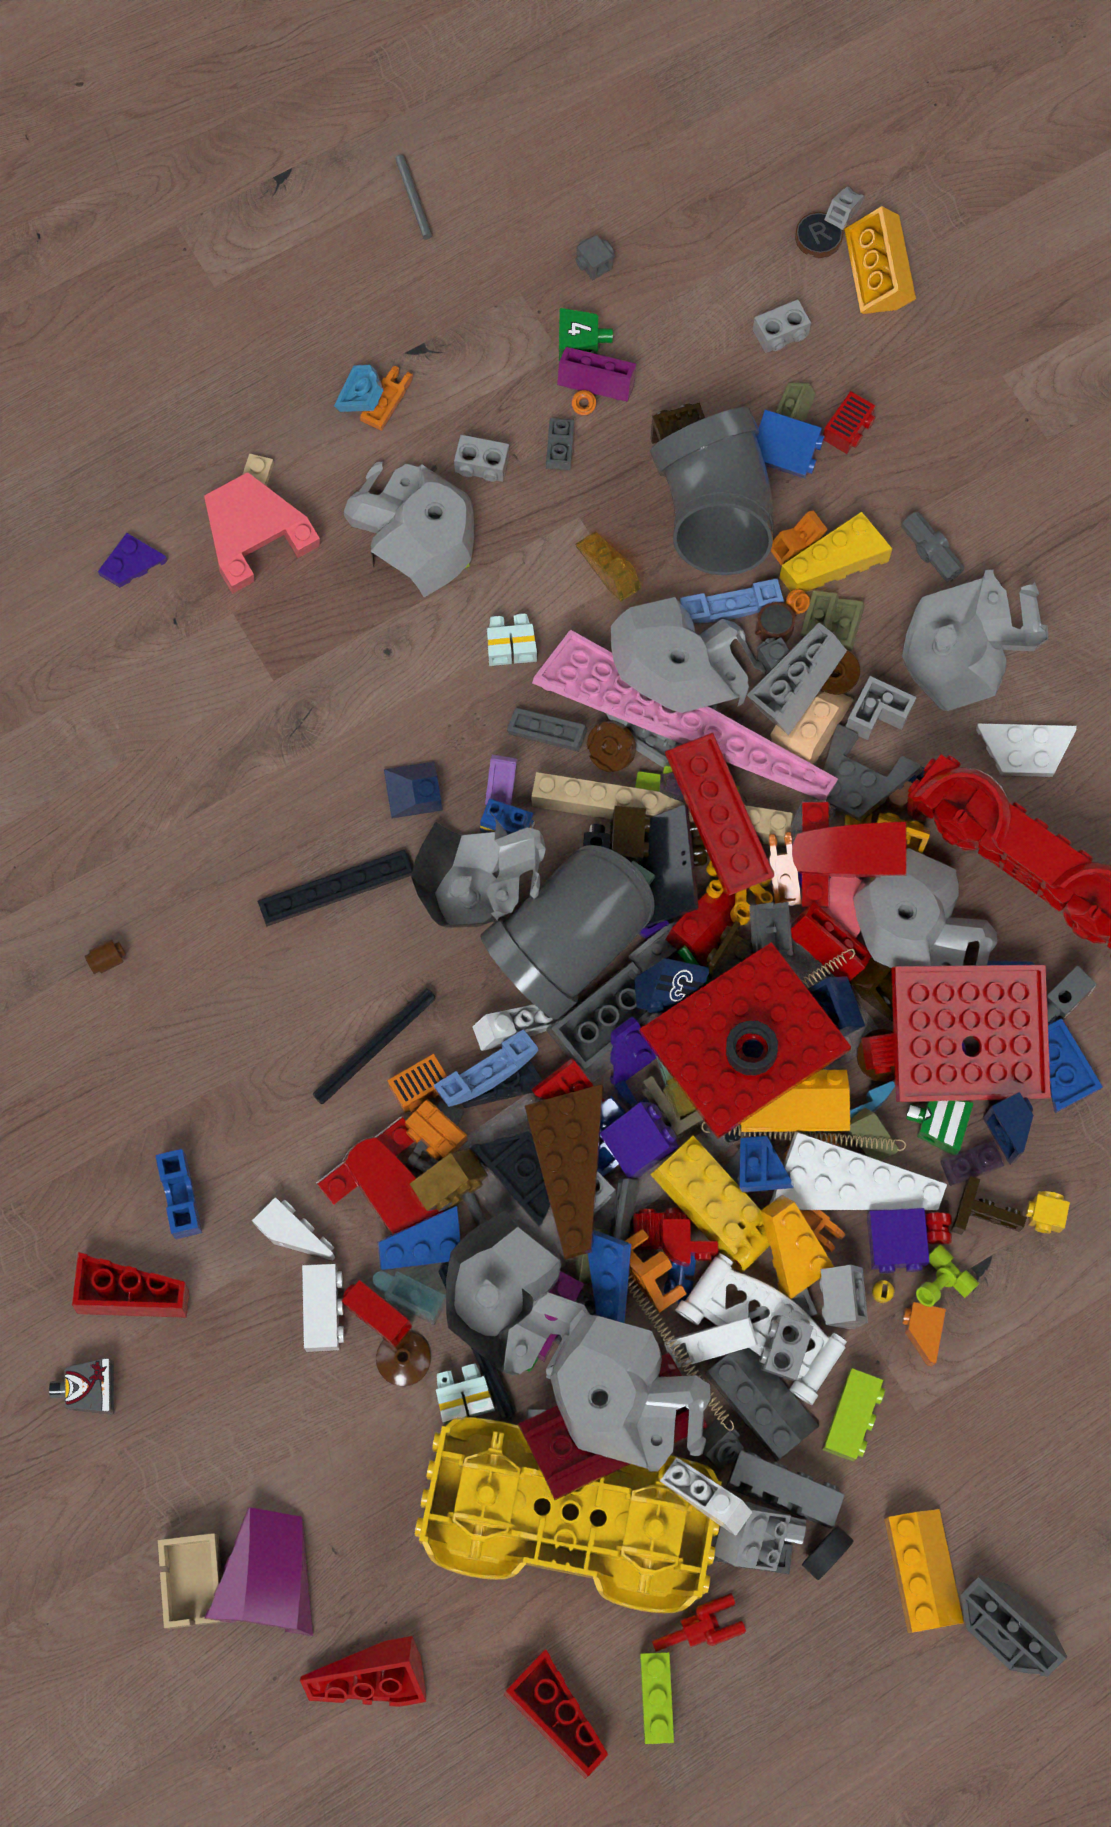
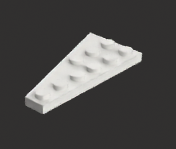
M795 1131L783 1165L794 1184V1188L774 1190L770 1204L784 1195L794 1201L799 1210H895L914 1208L938 1210L947 1184Z

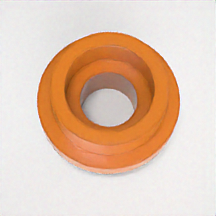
M582 390L573 396L572 407L579 415H589L596 408V399L591 392ZM583 399L589 401L588 406L585 408L580 406V401Z
M800 589L792 590L786 598V605L796 614L804 613L810 604L808 595Z

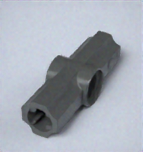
M919 512L912 513L902 522L901 527L915 543L920 558L926 563L930 562L946 582L953 581L964 571V566L949 549V543L945 536L939 531L935 532Z

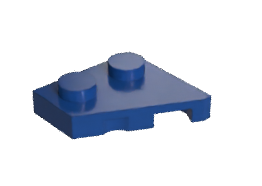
M767 1136L740 1138V1189L742 1192L794 1188L792 1180Z

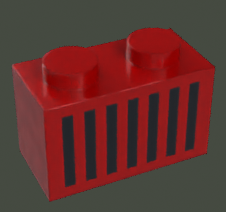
M850 391L824 428V441L848 454L852 447L856 448L861 442L864 429L869 430L876 419L873 415L875 405Z

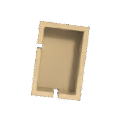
M213 1533L158 1540L159 1566L169 1568L170 1573L160 1572L164 1628L194 1626V1620L196 1625L223 1623L221 1621L204 1619L215 1597L216 1587L222 1579L219 1535Z

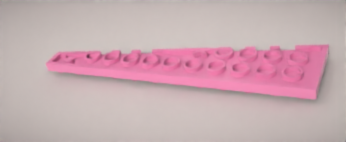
M572 630L567 633L533 678L532 684L540 686L544 690L555 692L681 744L713 732L726 762L824 802L838 778L709 706L680 713L646 697L621 679L615 666L612 652Z

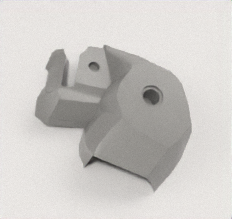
M376 462L367 473V481L359 492L354 493L348 499L344 509V517L352 527L377 533L371 542L373 567V555L375 554L410 577L423 597H426L457 577L472 559L474 514L471 497L422 464L419 467L404 464L402 467L395 469L384 491L379 495L370 494L368 492L383 469V462Z
M985 570L982 579L921 598L906 633L902 659L912 679L940 709L950 711L995 696L1006 672L1007 660L1003 650L1035 651L1048 640V627L1041 624L1037 603L1039 591L1035 582L1033 585L1021 587L1019 592L1023 618L1021 629L1012 626L1007 592L995 578L994 570Z
M676 597L630 607L611 625L613 660L621 679L639 693L680 713L739 698L738 706L744 703L749 688L748 676L731 653L729 645L734 638L742 645L754 668L761 670L763 673L766 671L763 664L755 660L745 641V632L735 622L721 619L698 635L695 632L691 616L678 602Z
M907 848V876L865 877L853 897L857 921L869 953L874 961L890 968L900 966H941L942 964H945V966H963L968 942L977 940L980 948L976 966H987L989 954L997 945V932L987 920L951 917L959 896L956 869L910 848Z
M594 1315L583 1316L567 1337L557 1354L550 1375L556 1403L569 1434L578 1449L648 1468L649 1471H659L673 1452L676 1410L684 1406L689 1409L687 1448L690 1451V1455L699 1456L703 1454L706 1438L703 1437L704 1410L708 1402L711 1401L710 1384L696 1375L659 1377L662 1358L659 1345L652 1331Z

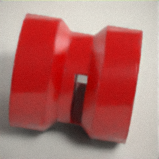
M948 1213L925 1214L926 1225L928 1226V1244L952 1243V1234L948 1228L952 1224V1215Z

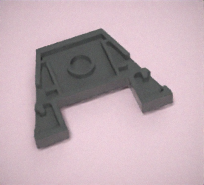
M837 724L824 771L838 778L825 802H829V806L862 822L884 804L886 798L897 789L901 790L904 787L903 784L914 775L918 776L923 771V768L920 764L901 756L887 777L846 757L859 736L856 732Z

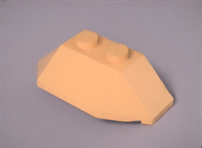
M819 691L789 735L777 725L770 734L772 742L815 765L835 732L837 724H840L851 706L853 698L844 694L833 695Z

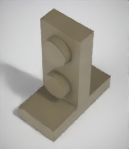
M651 1076L643 1081V1091H641L644 1100L655 1104L662 1113V1121L676 1134L677 1139L675 1141L703 1124L704 1120L697 1111L681 1120L654 1078Z

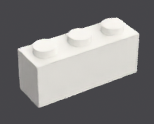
M336 1264L302 1265L304 1349L306 1352L339 1350V1343H344V1327L339 1326V1315H343V1298L338 1299V1288H343L342 1271H337Z

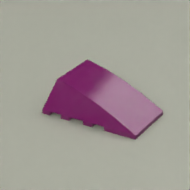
M249 1507L235 1539L232 1554L228 1557L224 1567L226 1569L221 1582L216 1587L211 1607L207 1610L204 1619L228 1623L241 1621L284 1628L285 1632L313 1636L303 1519L301 1516Z

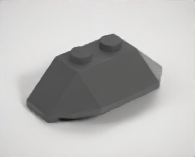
M979 1575L960 1595L961 1602L963 1603L966 1629L1009 1670L1028 1674H1040V1676L1048 1677L1067 1658L1051 1624L1008 1584Z

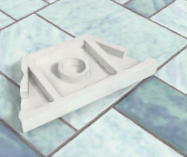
M978 724L976 731L984 739L987 745L986 749L990 756L994 758L1001 776L1053 777L1076 732V726Z

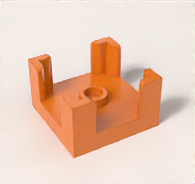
M642 1229L625 1240V1242L631 1244L629 1275H633L631 1277L632 1280L636 1279L634 1284H638L637 1287L641 1288L640 1291L644 1292L645 1297L647 1296V1299L660 1313L686 1295V1292L680 1284L664 1296L662 1295L655 1280L671 1269L672 1264L663 1252H659L643 1263L632 1251L649 1238Z

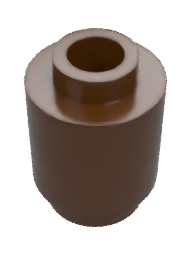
M111 939L89 950L90 953L85 955V959L93 974L98 972L102 974L124 963L122 957L126 956V953L119 941L114 943Z

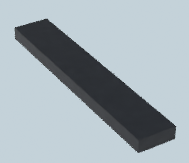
M403 849L266 897L257 902L267 927L411 876L413 869L407 853Z

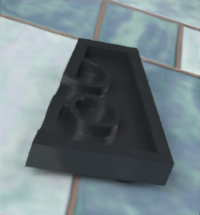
M529 1060L518 1071L497 1086L461 1104L464 1108H469L533 1093L532 1089L543 1080Z

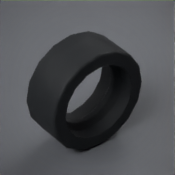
M748 1020L739 1023L730 1031L726 1042V1056L729 1064L736 1071L744 1075L756 1076L765 1073L773 1066L777 1058L778 1040L774 1031L768 1025L759 1021ZM746 1034L762 1036L768 1045V1052L765 1058L756 1063L742 1060L736 1052V1043L740 1037Z
M836 1526L804 1560L802 1566L816 1580H820L849 1549L854 1540L839 1526Z

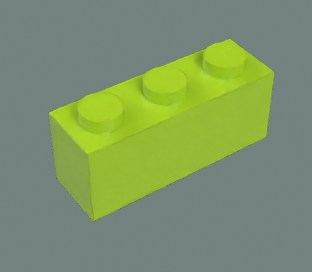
M851 1368L822 1448L823 1451L852 1462L858 1456L863 1457L868 1441L863 1440L866 1430L871 1431L876 1420V1415L872 1414L875 1403L880 1405L885 1393V1388L881 1387L882 1379Z
M669 1652L640 1654L644 1744L674 1743Z

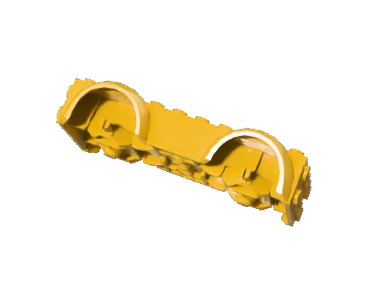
M457 1417L449 1422L446 1427L442 1426L441 1433L435 1432L432 1449L433 1452L437 1453L435 1461H429L426 1477L431 1482L429 1490H423L420 1506L425 1508L423 1518L418 1517L415 1536L419 1537V1543L423 1544L428 1557L436 1565L458 1574L482 1579H508L517 1575L525 1565L592 1578L599 1594L604 1599L626 1608L651 1613H675L688 1608L696 1599L702 1598V1594L708 1593L710 1576L706 1575L707 1565L713 1564L715 1547L711 1546L712 1537L718 1535L720 1525L660 1481L674 1460L678 1458L721 1486L722 1482L718 1481L714 1471L708 1466L672 1455L667 1458L666 1463L659 1471H649L648 1468L630 1464L554 1501L542 1472L518 1425L477 1417ZM540 1498L547 1499L550 1502L551 1509L546 1515H538L534 1510V1503ZM573 1504L578 1508L579 1514L575 1520L569 1521L563 1517L562 1509L565 1505ZM597 1509L602 1510L607 1517L605 1524L600 1527L594 1526L590 1522V1514Z

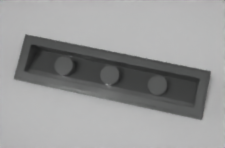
M621 1177L618 1179L609 1236L622 1241L630 1238L639 1184L638 1180Z

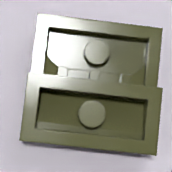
M813 590L801 630V637L804 638L820 623L837 637L846 650L852 651L865 607L863 601L841 599L837 593Z

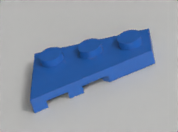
M1062 1018L1048 1025L1050 1093L1054 1111L1057 1113L1101 1090L1103 1086Z
M457 1206L448 1208L414 1226L405 1228L378 1241L380 1269L449 1262L451 1251L460 1242Z
M593 1230L592 1252L588 1253L596 1314L603 1318L625 1323L631 1244Z

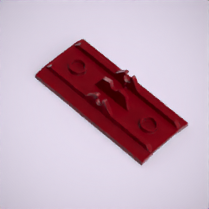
M670 1353L662 1355L659 1377L682 1376ZM558 1405L518 1423V1427L542 1472L554 1501L630 1465L627 1462L578 1449L569 1434ZM686 1406L676 1410L674 1443L688 1437L689 1409ZM703 1419V1429H705L707 1424Z

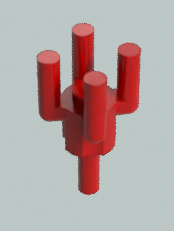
M732 1593L699 1605L696 1608L695 1615L680 1620L683 1629L653 1640L652 1644L655 1652L688 1640L690 1648L704 1642L709 1646H714L744 1634L746 1629L743 1621L720 1629L715 1613L735 1606L734 1604L736 1603Z

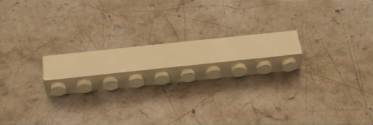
M536 772L532 792V807L606 819L612 818L614 806L646 808V817L651 818L684 804L687 805L683 795ZM745 805L760 843L770 845L769 834H775L777 846L787 847L784 836L785 832H790L793 813ZM689 811L690 823H695Z

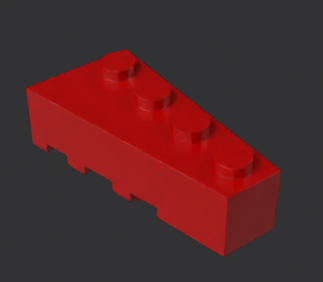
M78 1252L72 1306L77 1314L187 1318L189 1289L184 1281L152 1272L147 1273L137 1270L135 1267L122 1266L106 1259H97Z
M545 1649L503 1695L586 1779L608 1756V1753L591 1724L584 1716L577 1700L571 1694L564 1682V1678L551 1660L548 1651Z

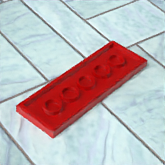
M712 732L667 750L665 755L726 897L775 877L714 733Z

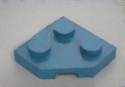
M371 365L353 366L334 407L340 412L374 411L383 392L377 371Z

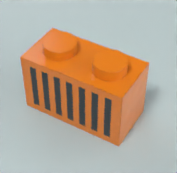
M432 1054L390 1078L387 1082L404 1113L408 1111L413 1113L425 1100H429L432 1097L434 1099L441 1097L434 1088V1084L446 1078L447 1075L435 1055Z

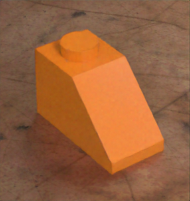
M913 1302L909 1309L905 1308L902 1324L906 1325L905 1334L925 1364L932 1367L937 1361L946 1309L935 1306L927 1307L921 1303Z

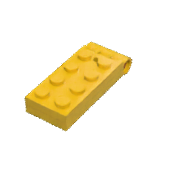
M694 1136L686 1140L650 1174L709 1241H718V1251L733 1262L731 1267L737 1272L743 1273L770 1246L761 1210L745 1192L741 1191L740 1186Z

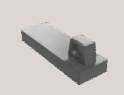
M515 708L507 728V732L510 735L577 752L580 751L588 730L586 725L519 708Z

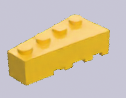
M860 512L784 563L781 567L779 578L790 592L794 589L808 592L824 586L827 582L838 581L854 572H862L868 570L873 565L889 562L892 547L867 517Z

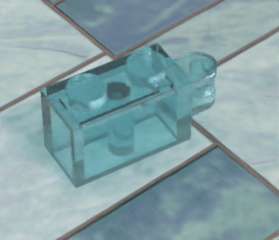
M379 1271L373 1276L375 1287L385 1293L386 1301L435 1325L446 1304V1295L398 1271L395 1276L384 1271Z

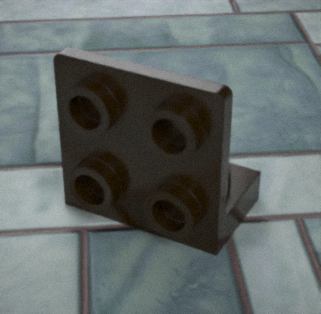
M700 402L684 404L678 409L662 410L656 415H652L650 436L652 444L661 441L690 424L704 419L705 415Z
M735 921L732 927L727 925L720 937L719 949L714 947L706 960L707 964L705 967H709L708 976L712 981L753 955L752 943L738 936L741 923Z

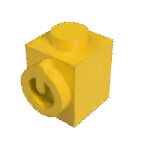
M1038 1191V1195L1033 1201L1029 1200L1025 1216L1029 1217L1028 1225L1034 1226V1230L1037 1232L1050 1234L1051 1231L1060 1233L1065 1229L1070 1202L1064 1201V1196L1061 1194Z

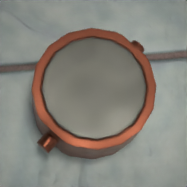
M780 602L769 603L761 608L758 614L755 634L756 636L759 635L763 642L768 638H776L777 640L781 637L784 642H787L793 634L795 617L797 615L788 605Z

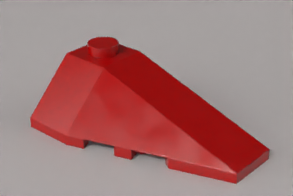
M723 891L720 897L712 898L708 893H705L698 900L699 909L686 913L671 928L665 940L676 950L685 945L700 966L705 967L707 964L706 960L714 947L719 949L720 937L727 925L732 927L734 924L731 920L730 912L735 905V894L726 897Z
M413 1636L383 1641L300 1677V1682L309 1701L344 1703L346 1699L363 1700L362 1704L372 1705V1701L389 1702V1706L400 1707L424 1703L427 1699L421 1655Z

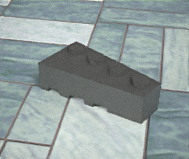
M748 1451L739 1452L726 1488L830 1529L834 1527L845 1495L839 1492L840 1488L827 1482L821 1485L814 1482L813 1477L802 1472L795 1474L786 1470L787 1467L773 1461L769 1463L760 1459V1456Z

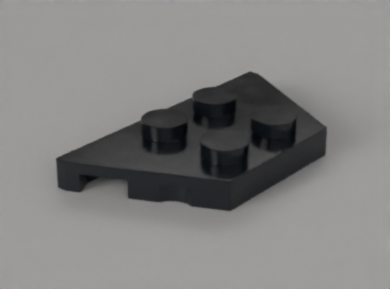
M527 1131L516 1134L513 1137H503L495 1139L493 1142L473 1145L471 1150L538 1227L542 1226L550 1208V1201L532 1134Z

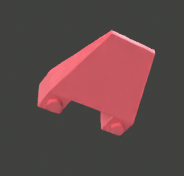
M248 472L204 495L219 571L232 594L254 582V574L244 557L281 536H285L297 558L319 547L320 538L309 519Z

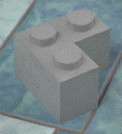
M869 676L848 718L846 728L856 732L859 737L866 740L869 739L878 719L902 730L917 697Z

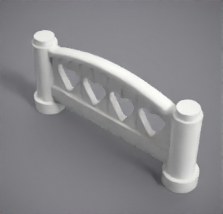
M719 1253L717 1257H714L685 1301L681 1300L675 1310L695 1325H699L703 1317L719 1326L748 1318V1304L751 1300H757L760 1307L765 1306L769 1310L767 1318L752 1324L758 1345L748 1348L758 1355H761L764 1346H769L771 1337L768 1336V1330L772 1317L785 1316L814 1326L810 1338L814 1341L815 1346L812 1350L805 1353L798 1378L789 1389L798 1398L813 1405L818 1397L816 1392L843 1353L847 1341L835 1333H832L831 1336L825 1335L817 1323L793 1300L758 1279L732 1270L731 1265L733 1262ZM734 1284L737 1287V1291L742 1290L746 1293L747 1298L743 1303L725 1309L726 1286ZM793 1328L791 1333L783 1336L788 1342L794 1340L795 1331ZM777 1353L774 1357V1363L778 1368L783 1369L787 1364V1359L784 1354Z

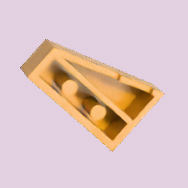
M782 1195L762 1209L761 1214L767 1240L772 1250V1262L778 1276L779 1283L777 1284L779 1291L792 1299L821 1278V1269L833 1268L834 1265L796 1203Z

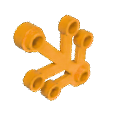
M710 860L706 866V871L709 875L717 877ZM772 878L749 887L756 895L755 902L757 905L772 903V894L762 888L768 886ZM719 880L711 881L706 888V892L712 898L720 897L724 891ZM746 889L735 893V905L730 912L733 923L737 921L741 923L740 925H745L750 921L749 906L751 905L746 902Z

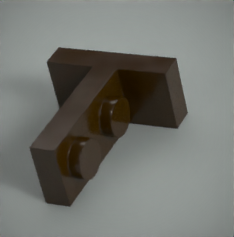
M970 1176L966 1180L951 1232L962 1235L966 1230L970 1216L1020 1232L1025 1226L1027 1217L1020 1215L1021 1212L1011 1207H1005V1210L995 1207V1203L987 1199L980 1198L979 1201L975 1200L981 1179Z

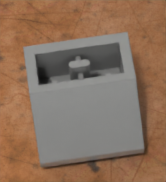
M846 1265L821 1269L819 1284L823 1293L824 1305L822 1307V1314L826 1325L856 1329L867 1324L868 1316L863 1268Z
M744 1502L752 1511V1514L736 1536L722 1526L720 1527L714 1556L734 1566L776 1571L791 1516Z

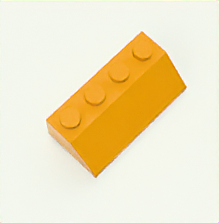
M881 206L846 227L844 230L860 313L868 314L898 310L914 301L916 296L900 216Z
M820 1070L741 1123V1132L850 1131V1088L847 1070Z
M940 1509L912 1512L885 1518L884 1521L907 1632L913 1633L963 1624L964 1621Z

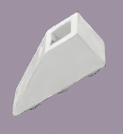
M529 1005L486 1014L473 1026V1030L480 1049L483 1051L501 1047L502 1042L523 1029L529 1037L545 1032L557 1020L546 1015L535 1005Z
M275 1197L252 1220L254 1225L275 1245L332 1261L335 1259L334 1254L331 1252L334 1247L324 1237L319 1240L312 1233L315 1230L314 1227L306 1219L303 1218L299 1221L293 1215L296 1210L285 1199L280 1202Z
M750 1317L671 1339L667 1343L669 1344L677 1340L670 1347L673 1348L680 1344L674 1352L683 1348L676 1356L678 1357L686 1353L680 1359L682 1361L689 1357L683 1365L691 1361V1364L758 1345ZM664 1342L667 1353H670L677 1367H681L683 1362L678 1363L679 1358H675L677 1353L672 1354L674 1349L670 1350V1345H666V1342Z
M678 1458L674 1460L660 1480L711 1520L735 1536L752 1514V1511L740 1498Z

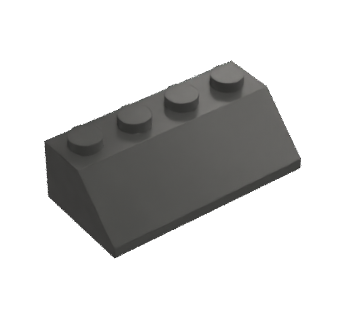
M633 962L624 965L546 1029L562 1051L570 1058H573L583 1070L612 1048L611 1032L631 1017L636 1019L640 1025L653 1014L646 1009L636 1007L634 978L640 975L641 972Z
M750 1348L729 1353L709 1369L705 1376L775 1461L778 1462L816 1430L819 1425L777 1375L761 1370L763 1363L759 1362L760 1355Z

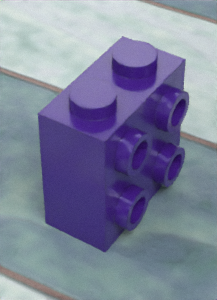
M640 1102L600 1132L601 1137L627 1178H639L679 1148L675 1141L677 1139L676 1134L669 1126L664 1124L661 1119V1111L651 1102Z
M924 1208L869 1211L867 1225L871 1270L879 1269V1273L896 1272L895 1268H906V1272L922 1271L923 1267H926L929 1263Z

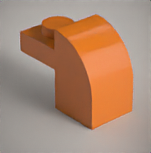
M814 510L809 511L794 528L783 530L776 536L772 542L771 552L782 566L816 543L828 529Z

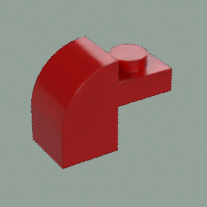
M662 1219L661 1246L665 1255L675 1264L688 1267L691 1264V1256H695V1260L708 1261L711 1260V1256L717 1255L718 1241H690V1219Z

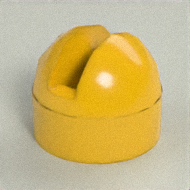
M886 1280L878 1281L872 1288V1296L879 1303L889 1302L895 1293L893 1285ZM883 1284L887 1285L886 1298L881 1297Z

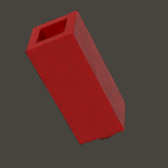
M360 1280L356 1284L350 1285L344 1292L342 1303L345 1307L392 1346L396 1347L413 1327L406 1317Z

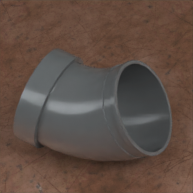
M749 407L730 409L699 420L662 439L650 450L659 475L665 476L673 500L675 514L674 547L687 564L709 574L735 575L747 572L760 565L767 558L772 548L774 519L772 493L766 465L756 439L759 430Z
M583 846L575 850L540 886L539 894L534 900L530 896L507 918L504 916L499 917L498 922L491 924L480 937L491 957L513 984L542 1012L552 1019L558 1020L578 1002L577 995L649 923L654 914V898L644 876L625 857L605 847Z

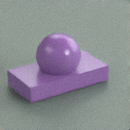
M498 755L491 756L485 805H487L489 798L512 805L518 759Z

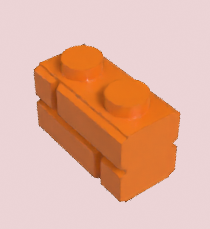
M428 1099L405 1122L408 1128L406 1131L407 1135L416 1143L421 1140L428 1147L425 1151L435 1161L442 1160L448 1154L458 1151L468 1140L467 1135Z

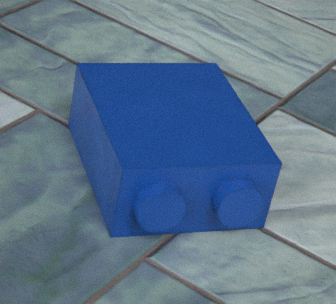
M765 410L758 428L759 434L756 437L765 465L806 479L808 473H813L817 460L813 459L815 450H821L825 436L821 435L822 428Z

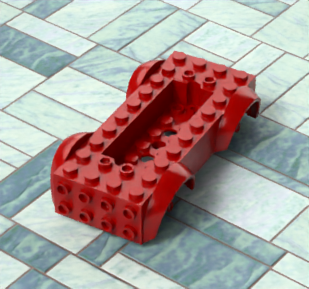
M941 754L937 760L932 758L924 768L925 773L922 780L916 779L908 789V815L914 820L924 821L927 817L930 820L934 818L937 830L942 834V838L951 845L956 844L962 850H977L979 848L978 854L984 859L989 860L1050 904L1058 912L1063 910L1065 922L1072 928V932L1081 939H1087L1091 943L1106 944L1108 941L1107 947L1111 949V865L1093 863V857L1081 849L1079 852L1069 846L1071 842L1059 833L1055 836L1047 830L1049 826L1039 818L1031 819L1026 815L1027 810L1018 803H1009L1003 788L990 775L978 769L960 767L961 763L950 755L946 758Z

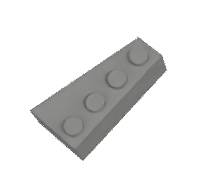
M818 623L747 696L761 713L789 735L847 650L830 630Z

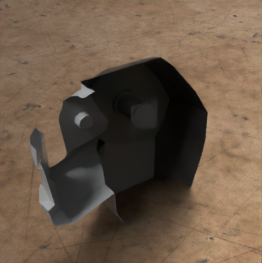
M495 818V832L459 835L435 822L417 854L411 874L417 895L431 918L439 926L447 928L480 927L490 922H498L499 917L511 913L518 903L519 876L529 870H533L530 895L534 900L538 896L540 889L539 863L542 861L546 851L541 832L527 827L507 835L506 830Z
M505 1211L476 1227L451 1251L446 1278V1318L448 1328L502 1373L520 1375L523 1371L532 1368L549 1335L558 1334L561 1335L562 1340L546 1368V1378L551 1379L550 1375L563 1343L582 1317L590 1314L583 1304L548 1293L558 1281L561 1268L560 1258L557 1259L522 1231ZM544 1314L556 1317L558 1319L556 1321H550L545 1317Z

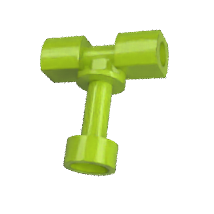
M941 1244L929 1255V1263L937 1270V1279L933 1283L925 1282L916 1291L919 1302L927 1307L933 1306L941 1298L940 1291L944 1287L953 1286L965 1298L980 1284L967 1270L962 1273L951 1262L954 1257Z

